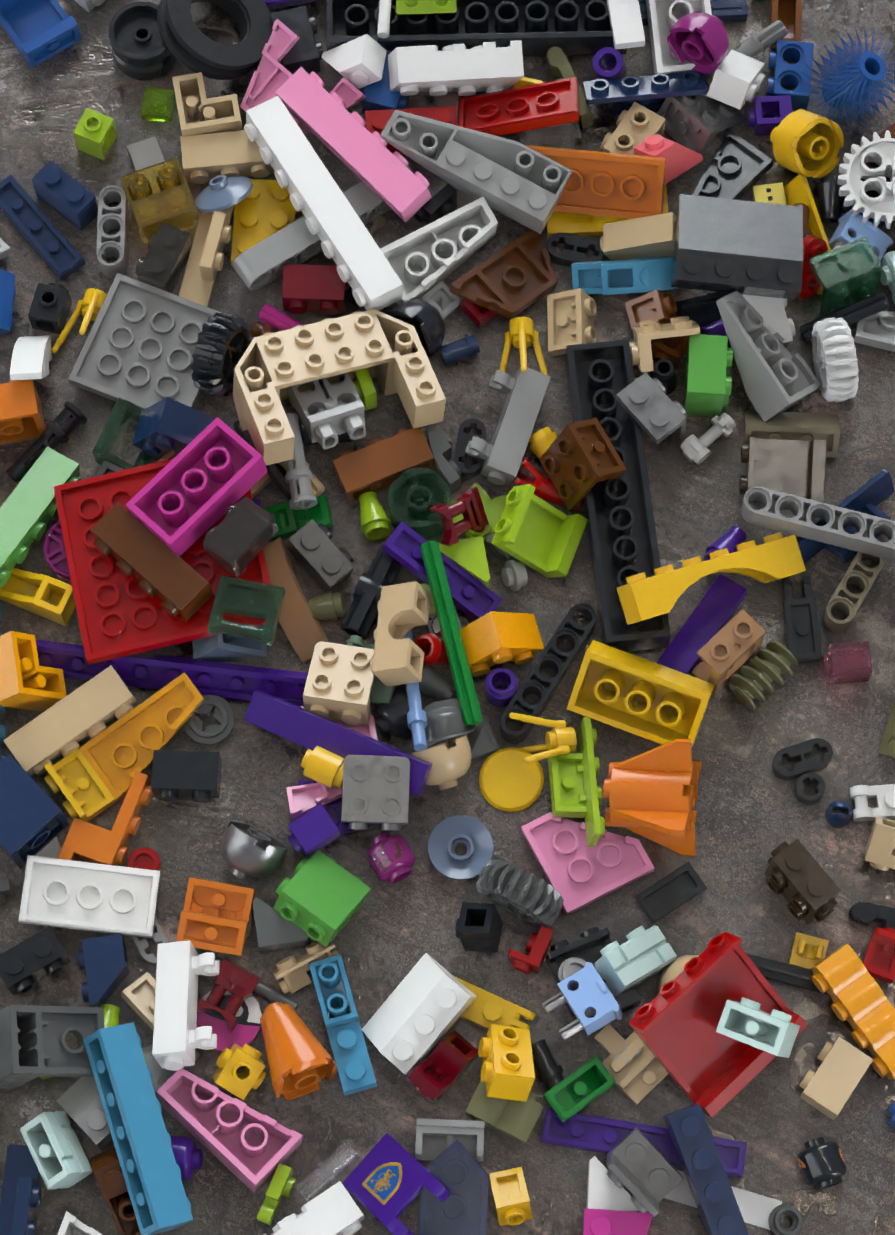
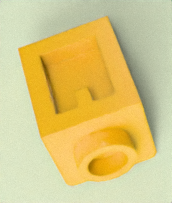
M522 1166L490 1173L489 1180L499 1225H519L524 1221L531 1220L533 1217Z

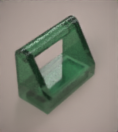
M118 398L92 451L96 463L102 465L104 460L123 469H130L149 463L151 457L143 454L141 451L134 466L114 455L131 419L139 422L141 412L143 411L142 408L130 401Z

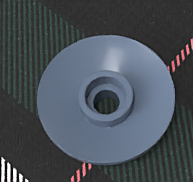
M216 176L198 194L195 199V206L197 210L205 213L227 209L246 198L252 191L253 184L245 176Z
M456 815L444 819L437 824L429 837L428 854L430 861L439 873L450 879L467 880L478 876L482 868L486 866L488 861H491L494 845L489 830L482 822L470 816ZM462 845L466 847L467 852L460 856L454 850L457 846Z

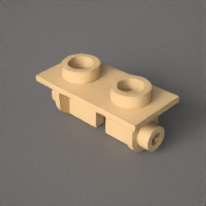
M314 941L305 948L307 952L295 958L294 955L280 960L276 964L277 968L271 972L277 980L281 977L283 978L282 981L278 982L284 994L288 992L293 994L312 983L306 972L310 970L309 963L339 955L337 950L332 953L330 952L331 949L335 948L334 943L331 942L325 947L320 942Z

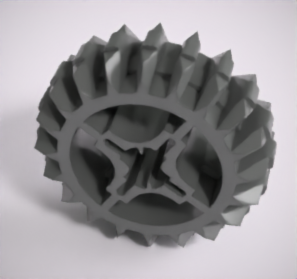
M492 860L487 862L478 875L476 888L481 896L487 898L488 902L495 904L497 908L526 923H531L534 926L550 927L561 913L564 899L552 885L547 884L543 879L538 878L534 873H530L524 868H519L513 863L509 864L506 861Z

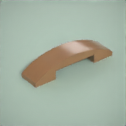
M279 537L263 546L279 618L278 621L302 663H307L312 660L316 643L329 641L320 621L315 619L292 570L294 566L282 538Z

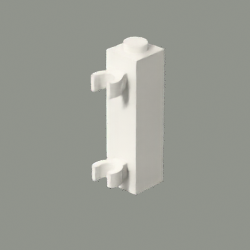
M190 940L160 943L157 949L152 1055L162 1069L165 1068L172 1071L180 1070L184 1066L195 1065V1048L204 1050L217 1048V1034H212V1026L196 1028L198 975H219L220 962L219 960L215 961V953L213 952L199 955Z

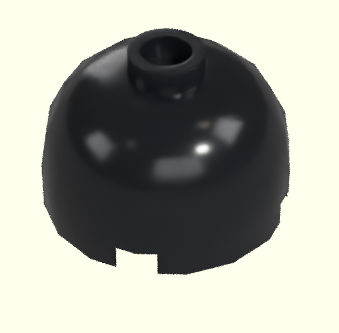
M419 299L404 300L387 313L389 316L414 326L428 359L441 347L445 335V326L440 312L434 306Z

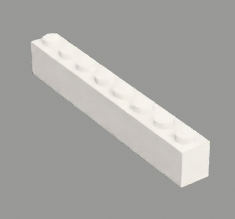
M279 96L247 110L246 124L244 125L246 135L250 141H256L260 147L259 152L263 161L267 165L271 164L275 170V178L280 187H286L290 193V200L295 210L298 212L302 211L306 217L305 222L311 234L318 235L324 254L328 259L333 258L341 280L344 283L348 282L352 287L356 303L360 307L364 306L366 310L375 309L379 311L401 300L403 294L402 281Z

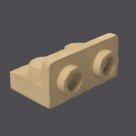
M578 288L547 295L548 352L552 356L566 354V345L595 343L598 340L597 332L594 328V316L597 314L596 303L583 289Z

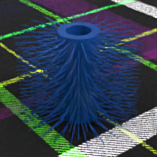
M856 29L858 47L848 34L851 49L850 51L849 49L847 50L848 44L840 37L843 49L832 41L837 55L827 49L830 58L828 60L820 54L824 66L813 59L821 73L808 66L821 80L812 77L808 79H813L814 82H818L822 87L805 83V85H810L805 87L822 89L820 90L822 92L808 93L822 95L819 97L821 98L819 100L824 99L813 109L826 102L820 109L822 110L825 106L829 105L828 113L830 114L831 109L834 108V122L835 114L837 113L836 109H838L842 132L843 111L851 133L849 114L859 128L856 114L866 123L863 111L873 118L870 106L880 113L877 101L888 109L883 96L895 104L889 93L886 95L880 89V87H883L885 90L888 89L895 93V90L887 83L895 84V80L884 76H895V74L886 72L889 71L886 69H895L885 67V65L893 63V61L889 63L883 62L892 54L881 59L884 55L881 53L878 56V47L876 53H873V36L871 52H869L867 46L868 38L866 40L867 32L865 33V30L864 51Z

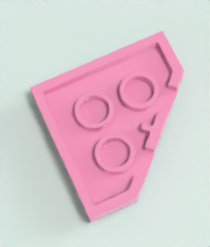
M551 812L521 826V831L548 882L564 899L562 908L566 915L653 872L655 869L640 840L633 837H624L608 832L605 829L604 835L600 836L595 847H587L584 822L578 823L562 817H553Z

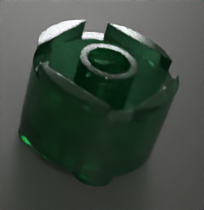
M412 468L406 470L393 481L388 491L389 518L393 527L396 529L401 522H404L426 540L440 536L444 532L442 519L438 514L430 511V508L439 503L448 506L452 504L449 485L438 476V473L431 469ZM417 502H423V506H417Z

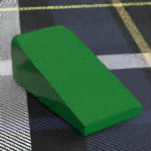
M595 1056L543 1094V1096L564 1123L616 1084V1081L599 1058Z

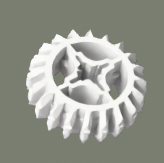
M832 317L817 321L812 330L811 350L816 378L821 384L819 390H821V394L827 402H842L853 398L858 390L859 369L851 329L843 318Z

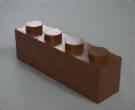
M119 503L90 529L96 540L93 543L96 549L105 557L109 554L117 560L116 566L126 576L130 577L133 574L140 580L138 585L150 597L158 596L163 601L161 606L172 617L175 618L179 615L187 622L214 595L208 581Z

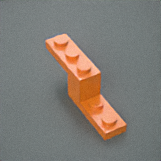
M136 771L111 831L74 818L57 859L122 866L129 851V847H126L130 835H136L141 823V817H139L143 805L147 806L153 795L149 776Z

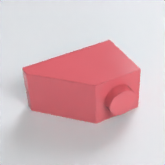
M656 134L647 137L644 142L634 147L635 155L667 158L665 184L703 161L701 154Z

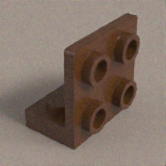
M597 418L567 424L540 458L545 472L548 474L568 510L575 509L597 482L621 477L627 470Z

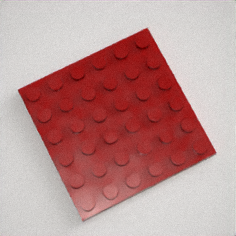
M173 459L53 486L88 665L279 620L251 490L247 491L180 556L181 559L209 582L214 594L186 622L179 615L175 618L172 617L161 606L163 601L158 596L150 597L138 585L140 580L133 574L130 577L126 576L116 566L117 560L109 554L107 557L102 555L93 545L96 540L90 530L117 503L127 510L125 504Z

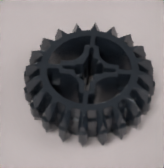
M216 312L208 318L207 323L203 324L202 332L198 333V340L194 344L195 351L192 355L193 363L191 369L193 373L191 376L195 387L199 391L205 392L206 395L227 397L230 393H233L234 368L251 343L249 339L251 331L249 330L248 322H245L244 318L232 313Z

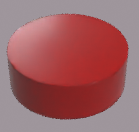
M138 848L128 858V867L161 871V860L158 854L151 848Z

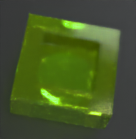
M144 87L141 109L142 120L172 122L175 102L174 89Z

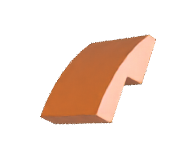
M189 877L176 942L190 940L195 948L242 956L256 888Z

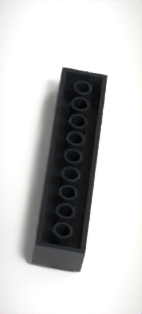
M326 0L327 51L365 34H368L389 51H393L396 47L436 45L438 51H442V48L445 46L464 43L466 49H471L475 46L483 45V42H495L496 48L508 47L510 41L521 40L523 56H546L547 51L555 46L562 48L565 55H595L602 48H614L607 0H456L457 11L455 13L397 14L396 0H391L389 37L384 39L377 36L379 0ZM627 48L617 49L620 54L627 53Z
M629 339L566 345L565 364L573 423L597 418L627 469L621 477L597 482L584 497L603 644L625 652L668 647L671 637L668 613L627 625L616 589L628 584L627 577L645 572L646 578L656 576L654 569L661 567L641 426L616 400V394L634 381Z

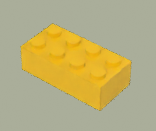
M593 640L585 652L567 710L662 745L676 739H691L693 747L715 684Z

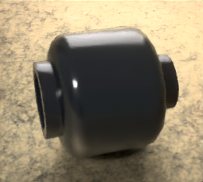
M395 690L389 703L376 704L378 717L374 721L384 735L390 732L394 737L401 738L411 731L407 724V713L409 712L407 692Z

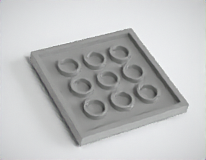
M117 273L68 378L69 384L141 412L167 397L193 408L201 392L195 387L191 376L193 373L191 365L193 363L192 355L195 351L194 344L197 343L198 333L202 332V326L204 323H207L208 318L216 312H222Z

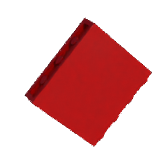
M726 931L712 938L708 943V948L698 957L689 960L684 966V971L674 980L665 983L661 987L659 994L650 1003L642 1005L636 1011L635 1017L629 1022V1025L693 1104H700L703 1113L711 1118L776 1057V1055L716 1032L727 1000L740 1002L741 998L745 997L760 1003L759 1010L771 1014L772 1010L776 1009L791 1015L790 1022L800 1025L797 1036L808 1026L800 1015L792 1012L744 952L739 945L742 942L741 938Z

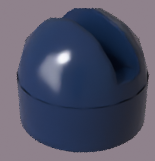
M842 800L832 802L826 810V820L835 828L846 827L853 817L851 806ZM832 809L847 811L848 815L832 813Z

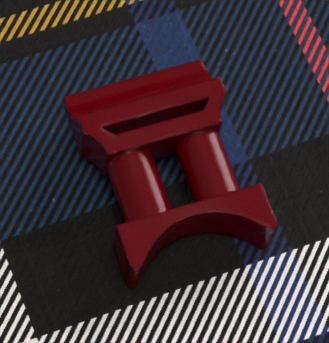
M478 487L463 492L460 498L457 499V502L449 506L439 503L430 508V511L440 516L444 525V534L440 542L442 545L451 546L459 542L458 535L469 530L483 531L485 526L489 524ZM463 514L464 519L453 523L452 518Z
M223 959L220 964L219 975H216L215 985L206 1001L201 998L197 1004V1014L202 1012L218 1013L226 1020L228 1029L232 1032L238 1023L235 1015L243 1001L254 995L260 978ZM227 991L232 995L222 1010L218 1008V1005Z

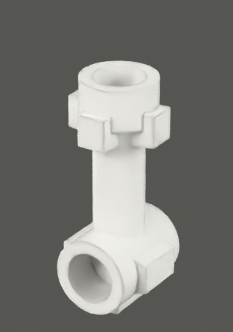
M728 414L716 415L711 419L713 426L699 439L692 434L681 444L680 448L683 450V455L691 463L693 461L697 465L703 463L711 454L707 447L721 435L728 438L733 433L736 424Z

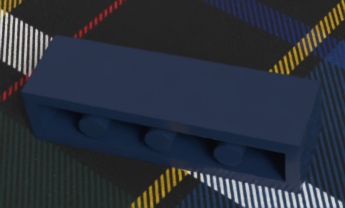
M693 1104L664 1115L663 1118L707 1235H749L700 1104Z

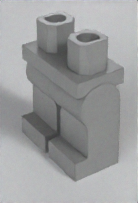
M348 372L339 374L340 380L328 383L327 379L329 377L288 387L289 402L293 409L297 410L306 431L309 433L311 442H318L324 450L335 447L339 443L338 435L347 432L350 439L353 440L366 436L364 405ZM303 384L311 385L310 390L301 393L297 390Z

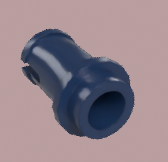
M466 334L464 335L465 338L441 346L439 349L445 365L470 355L472 358L476 357L475 354L480 352V348L475 335L468 336Z

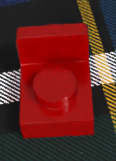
M541 925L538 934L532 932L525 951L530 953L529 956L510 949L508 961L512 963L511 967L524 974H530L531 971L539 974L553 940L554 930Z

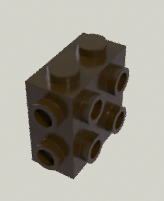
M798 839L790 845L785 841L771 852L772 857L767 861L769 866L765 872V875L768 877L766 883L775 894L779 895L781 893L789 902L787 904L789 911L797 920L803 919L807 925L814 919L818 923L834 911L833 908L838 904L836 898L841 890Z

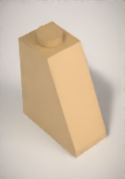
M673 212L603 224V236L600 237L601 251L611 261L632 260L641 257L673 256L677 217Z

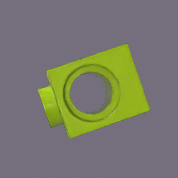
M89 108L85 109L73 131L78 150L104 161L118 137L114 119Z

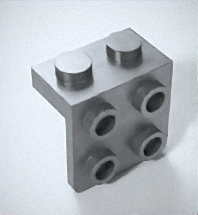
M645 372L616 394V400L656 444H659L670 434L678 442H681L685 438L687 413L678 401L672 402L665 394V387L657 378L652 380Z
M347 755L344 758L341 823H348V829L367 830L368 824H381V830L400 831L401 825H407L410 781L409 759L398 756Z

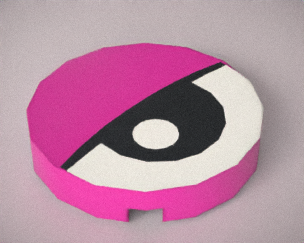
M226 991L218 1008L223 1010L232 994ZM210 992L206 994L202 999L206 1001ZM252 996L243 1001L235 1015L238 1023L232 1032L229 1031L226 1020L215 1012L197 1014L196 1027L212 1026V1034H217V1048L214 1050L222 1052L225 1048L231 1049L234 1043L240 1047H243L245 1043L251 1045L261 1030L260 1017L262 1013L259 1003Z

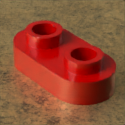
M815 236L803 238L801 293L798 297L804 299L811 298L818 291L828 252L826 242Z

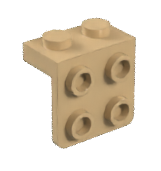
M689 316L670 318L671 323L660 324L658 320L639 322L640 327H633L634 342H629L633 365L637 364L641 372L654 371L651 339L700 334L699 325L695 321L689 320Z
M323 641L316 643L303 692L304 709L324 718L343 721L349 725H368L371 716L370 694L375 677L370 665L371 658L374 656V649Z

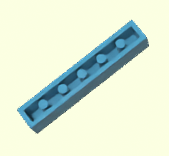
M134 1022L98 1029L83 1039L140 1233L141 1235H154L177 1229L193 1220L191 1203L185 1194L181 1180V1170L176 1164L171 1147V1137L166 1131L161 1114V1104L156 1098L151 1081V1071L146 1065L141 1048V1038L136 1032Z

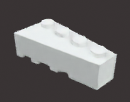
M521 40L510 41L508 47L496 48L495 42H483V45L475 46L471 49H466L464 43L452 44L443 47L442 51H438L436 45L396 47L388 55L390 91H400V94L403 96L416 95L419 92H429L431 96L446 95L447 92H458L459 96L475 95L476 92L492 93L508 90L524 77Z

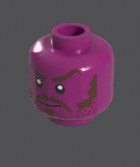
M387 832L371 841L373 846L367 852V859L379 880L389 881L390 884H394L412 874L415 856L403 836H390Z

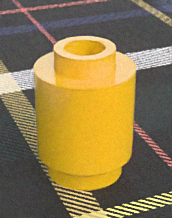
M316 746L314 750L308 749L301 762V767L304 768L303 775L331 789L334 787L342 789L344 758L320 746Z

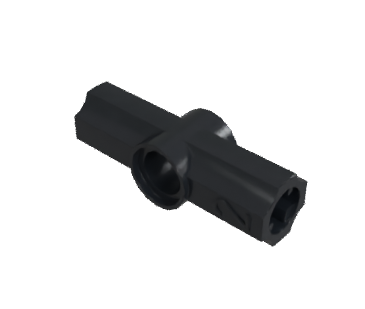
M381 544L380 548H378L368 572H364L360 577L353 594L354 600L341 624V630L350 636L358 635L366 640L379 614L377 605L381 598L382 587L393 585L402 567V564L381 549L384 544Z

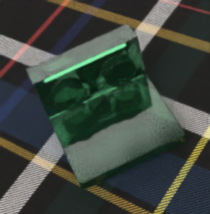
M866 236L809 259V267L822 288L821 317L879 292L883 265Z

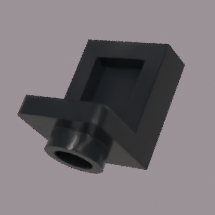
M448 183L426 202L413 217L421 223L424 221L428 225L455 211L457 208V190Z

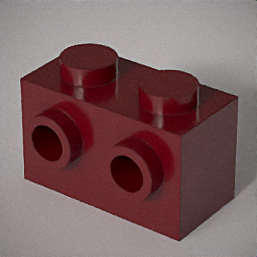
M284 264L283 309L293 314L320 312L324 315H336L337 313H345L347 282L344 283L337 272V266Z

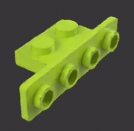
M583 717L577 729L579 753L548 758L553 817L585 818L587 847H595L600 836H603L605 832V819L603 816H600L599 806L602 803V788L597 787L596 779L599 775L600 763L599 758L594 757L597 731L595 728H592L591 718Z

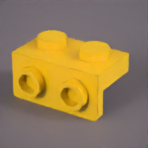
M79 748L53 766L50 763L44 765L48 773L44 780L54 794L58 791L63 794L66 801L62 805L72 819L79 817L80 820L89 822L116 803L115 798Z

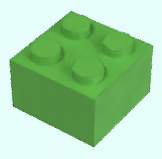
M702 334L689 336L685 357L683 408L688 417L713 418L716 415H721L722 407L728 408L732 388V377H729L733 360V349L727 347L728 336Z

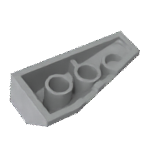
M738 291L716 301L746 394L752 402L755 411L764 422L785 411L821 387L806 361L798 353L792 355L782 345L784 338L778 332L772 334L763 325V317Z
M152 1043L142 1048L146 1065L151 1071V1081L157 1098L156 1091L177 1070L172 1071L161 1068L152 1055ZM195 1050L196 1062L201 1057V1055ZM184 1066L183 1069L187 1070L190 1066ZM81 1077L56 1102L92 1141L103 1150L113 1139L95 1078Z

